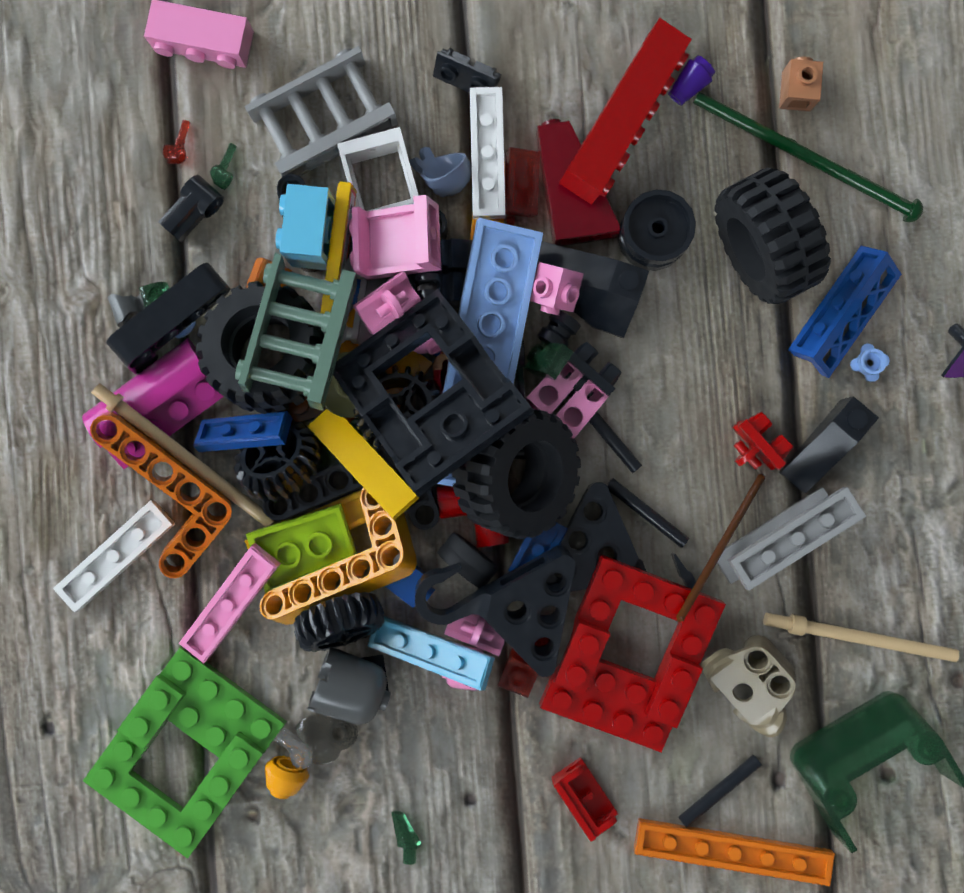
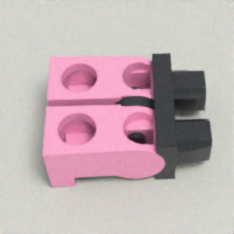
M588 342L582 344L574 352L570 350L526 397V401L533 409L552 414L567 396H570L569 401L556 416L571 430L573 434L571 438L575 439L616 389L613 386L622 373L610 362L599 373L589 366L599 353Z

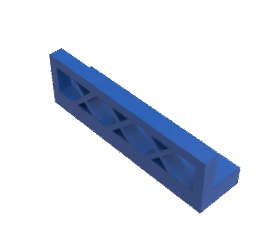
M860 246L788 350L793 356L811 362L822 376L830 378L902 275L889 253ZM886 270L888 274L880 284L881 275ZM866 296H868V297H867V304H866V306L863 308V310L861 311V309H862V302L864 301V299L866 298ZM849 322V329L845 336H843L844 328ZM831 348L830 357L828 358L826 363H824L822 359Z

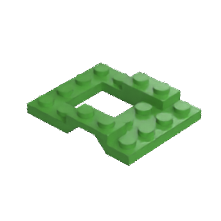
M181 646L161 674L154 678L117 729L118 733L83 779V782L188 859L287 721L207 662L203 664ZM168 721L219 758L184 808L133 771Z

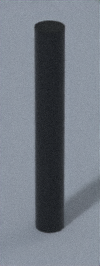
M596 412L589 420V423L627 468L634 473L642 464L600 414Z
M612 478L608 482L607 487L613 495L680 548L688 542L689 537L617 480Z
M752 755L678 818L687 828L760 768L762 764Z

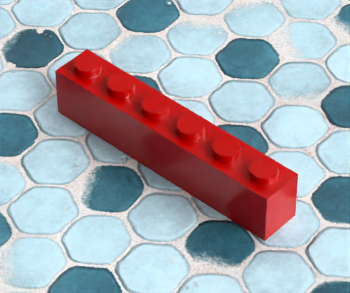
M662 18L657 20L559 181L560 185L591 205L599 195L604 198L615 183V180L611 178L615 169L620 172L631 155L626 150L630 144L635 146L646 130L641 126L645 119L650 121L659 108L660 103L656 99L659 94L665 96L675 80L671 76L674 69L679 71L690 54L685 52L692 40L690 37Z

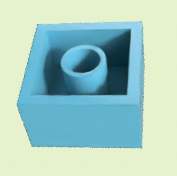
M287 184L286 195L281 194L279 212L280 215H283L282 228H278L276 232V248L280 249V253L292 267L326 270L335 200L328 187Z

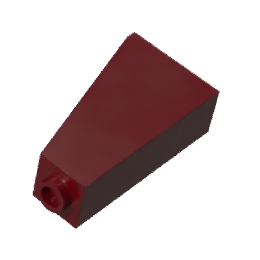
M560 119L544 121L542 125L537 126L536 141L553 244L568 246L617 238L620 232L619 222L606 197L604 198L599 195L591 205L559 184V181L581 146L570 121L561 122Z

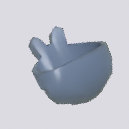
M424 147L419 152L421 160L417 157L410 160L413 169L420 173L427 186L440 197L460 193L471 178V164L464 153H450L435 158L430 147Z

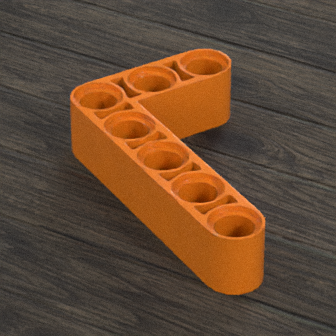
M115 412L102 413L90 426L92 438L193 513L165 546L159 559V568L164 576L169 578L182 577L229 522L232 514V502ZM110 420L114 422L117 427V434L115 436L104 435L100 430L101 421ZM131 441L142 443L145 447V454L140 457L132 456L128 452L127 444ZM166 462L171 465L173 473L170 476L161 477L155 472V464ZM193 482L197 484L200 492L196 496L188 497L182 492L181 486L184 483ZM219 502L226 507V512L221 516H214L208 511V506ZM199 528L205 533V538L200 541H193L188 537L187 532L190 529ZM170 554H179L183 557L184 563L180 566H172L167 562L166 557Z

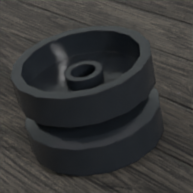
M656 189L642 193L631 202L619 225L618 243L621 253L631 264L646 270L657 271L670 267L685 253L695 236L696 220L692 208L683 197L672 191Z

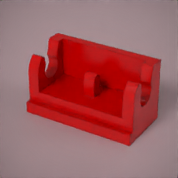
M581 757L551 777L553 786L590 842L617 822L615 818L618 815L617 810Z

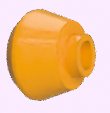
M276 756L265 765L266 787L270 790L272 796L279 799H288L289 796L296 795L309 779L306 765L292 757Z

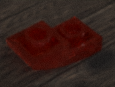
M546 637L540 638L535 642V645L543 646L550 639ZM511 648L498 686L528 698L538 674Z

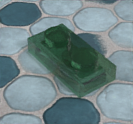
M542 341L531 349L527 356L528 363L524 368L533 375L555 380L574 352L564 344Z

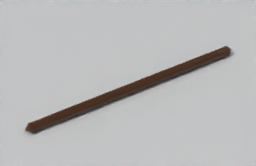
M764 474L757 475L753 485L677 614L678 622L685 620L765 480Z

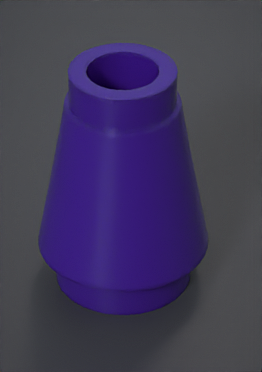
M699 55L693 60L689 59L672 89L668 92V95L675 103L682 106L712 82L711 77L715 74L714 68L706 59Z

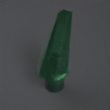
M393 810L391 814L397 846L403 848V864H415L416 849L421 847L422 843L405 814Z

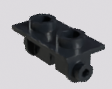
M443 48L441 52H437L433 77L470 93V88L497 87L501 74L497 72V68H492L476 61L474 66L469 65L471 58L454 51L452 48L448 50Z

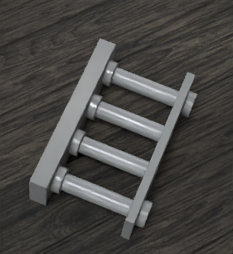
M359 46L354 49L348 48L340 51L335 59L268 94L262 93L255 96L249 104L244 106L254 123L263 119L282 155L280 160L275 162L282 177L287 174L302 176L340 155L338 143L386 131L398 125L396 114L390 102L384 105L376 102L359 70L360 67L365 65ZM346 74L367 110L364 116L356 120L349 119L330 84ZM318 89L338 124L337 130L328 135L320 133L302 99ZM290 104L310 139L309 145L299 150L292 148L274 112Z
M821 487L727 546L717 564L730 584L740 580L746 590H751L865 518L866 515L848 487H842L830 496Z

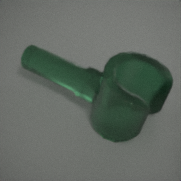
M229 143L220 164L213 166L210 171L213 183L222 190L227 189L233 180V175L227 171L237 148L232 143Z

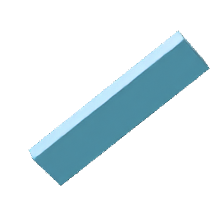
M384 616L385 622L383 626L370 636L367 645L370 648L480 691L486 690L495 659L493 656Z

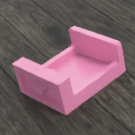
M420 195L414 196V204L372 211H365L359 206L352 207L349 230L353 243V251L350 253V263L353 271L361 277L371 280L394 277L400 272H405L406 275L441 270L439 205L429 196Z

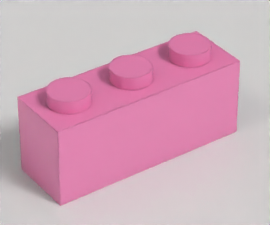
M152 0L144 37L153 50L160 55L172 57L173 54H178L194 62L214 61L224 68L234 69L235 66L246 68L254 31L247 17Z

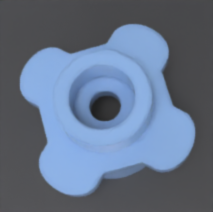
M864 344L860 348L861 352L858 357L851 360L850 367L853 371H859L865 375L867 381L874 382L879 379V373L889 365L890 360L888 355L879 349H875L872 344ZM868 360H871V361H872V365H871V366H869V365L867 364V361H868Z

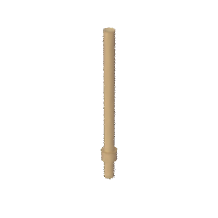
M766 612L763 619L765 626L786 629L789 634L803 636L807 633L951 662H957L959 659V650L808 621L805 616L791 614L788 617Z

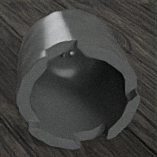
M330 646L318 674L320 680L315 692L312 691L307 710L352 724L363 725L369 723L374 719L378 710L385 711L391 692L386 690V673L382 667L373 662Z

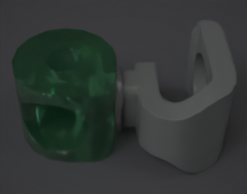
M155 282L141 286L139 288V296L137 297L120 296L117 294L109 295L107 298L117 326H123L129 321L128 316L134 313L137 315L170 289L168 283Z

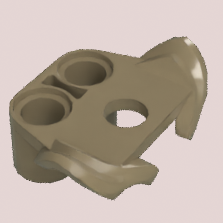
M753 635L745 641L742 649L737 651L730 648L720 649L701 663L702 672L715 693L721 691L735 706L733 713L740 720L766 737H776L783 731L787 721L784 707L795 693L796 675L792 664L769 639L761 635ZM759 650L764 652L766 657L755 659L750 653ZM781 675L786 677L788 681L779 684L773 681L772 678ZM740 683L748 684L752 688L753 694L747 699L738 698L734 693V687Z

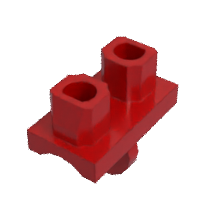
M763 412L757 413L748 419L738 421L732 427L742 438V440L740 439L733 445L740 453L735 462L739 467L748 462L756 470L762 465L759 461L760 459L769 470L775 468L779 470L786 464L783 459L792 450L793 445L783 435H778L770 443L762 437V434L772 426L771 421Z

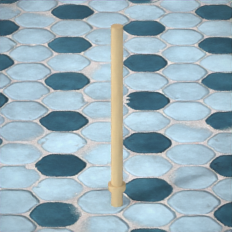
M101 383L93 389L91 393L107 405L106 409L109 412L115 411L263 526L266 527L273 523L274 520L266 516L263 508L123 401L124 397L121 394L115 395Z

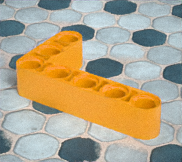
M363 488L360 494V501L372 548L268 591L260 601L261 614L269 620L284 625L294 624L295 618L303 610H307L311 606L321 603V601H327L333 597L336 598L355 592L369 593L411 575L416 568L417 558L405 514L402 513L394 521ZM392 524L391 530L385 535L386 528ZM400 553L399 561L393 565L394 558ZM370 566L368 575L364 577L365 570ZM341 578L340 585L335 589L337 581ZM310 591H311V592H312V593H311V597H310L309 600L307 601V596H308V594H309Z

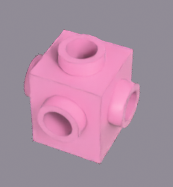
M539 262L530 301L541 304L540 311L559 315L560 310L574 312L584 273Z

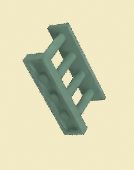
M275 253L272 264L267 263L264 269L263 283H266L245 360H239L235 379L239 380L238 384L241 389L250 393L253 380L301 391L304 396L308 397L307 401L310 408L324 411L357 287L356 272L342 269L340 280L334 279L333 282L285 271L282 254ZM280 284L330 295V299L334 300L331 312L325 311L322 314L277 303L276 298ZM271 316L321 327V331L325 332L322 344L317 343L316 346L268 335L267 330ZM262 348L312 359V363L317 364L314 376H308L306 379L257 367Z

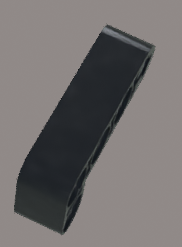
M203 263L117 329L107 339L106 343L134 374H139L157 361L158 355L155 352L206 313L208 309L217 304L216 300L222 295L226 296L230 291V287L209 263Z

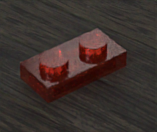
M514 147L506 150V215L534 218L538 215L540 151Z

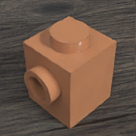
M805 56L789 61L782 71L779 109L811 112L821 99L824 62L813 61L812 58Z

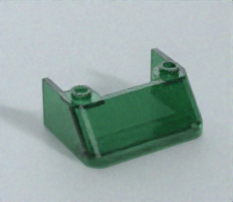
M893 691L882 692L796 743L790 752L791 764L832 834L851 853L857 851V848L840 821L850 815L857 805L856 793L849 782L907 749L915 761L923 765L934 764L940 774L964 787V775L942 738L905 697Z

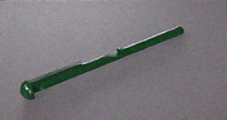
M701 92L697 94L693 104L904 214V222H914L921 217L923 204L919 199L910 202L850 169H846L798 144L792 138L775 132Z

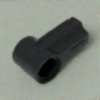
M195 175L183 185L180 191V198L158 222L176 239L182 242L203 218H209L219 210L223 204L224 197L200 175Z

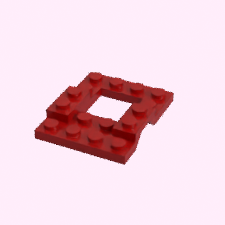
M601 555L575 616L571 639L561 663L549 678L539 702L540 708L662 753L672 727L678 728L703 668L700 663L726 604L722 600L701 592L699 593L685 620L678 622L654 678L601 659L610 637V625L621 600L677 621L676 616L692 590Z

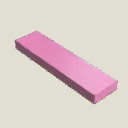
M256 543L251 545L179 644L203 664L207 662L281 563Z

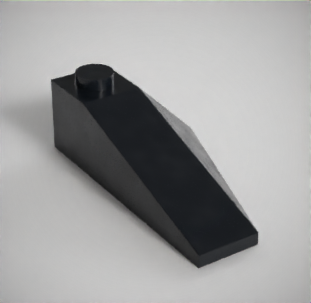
M542 241L537 266L539 262L584 273L574 313L584 319V322L592 328L624 338L639 303L649 270L616 259Z

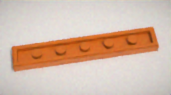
M638 818L633 850L636 855L830 886L835 857V853L831 849L688 826L686 828L684 825Z

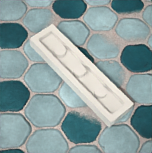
M502 87L470 88L473 219H505Z
M150 500L53 589L74 613L79 612L175 525V522L155 500Z

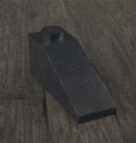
M854 396L841 399L779 473L800 491L806 493L863 438L879 417Z

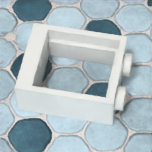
M400 127L337 144L347 182L352 183L357 190L355 207L359 206L365 210L352 164L395 152L399 153L411 199L367 211L414 204L413 197L419 195Z

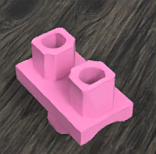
M400 272L354 304L353 307L370 334L374 335L396 318L398 319L403 316L406 311L422 300L411 286L405 272Z
M475 614L448 624L444 632L445 635L497 656H500L505 642L483 617Z

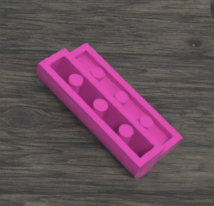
M189 338L113 392L115 395L121 394L124 397L123 401L168 436H171L224 397L206 381L207 376L201 372L198 365L201 358L196 355V347ZM102 401L82 416L83 423L90 436L92 422L102 413L109 412L106 409L107 405ZM110 420L101 421L100 430L104 435L115 436L117 434V427L114 422ZM131 441L127 444L128 452L132 456L140 457L145 454V447L142 443ZM109 452L123 469L128 467V465Z

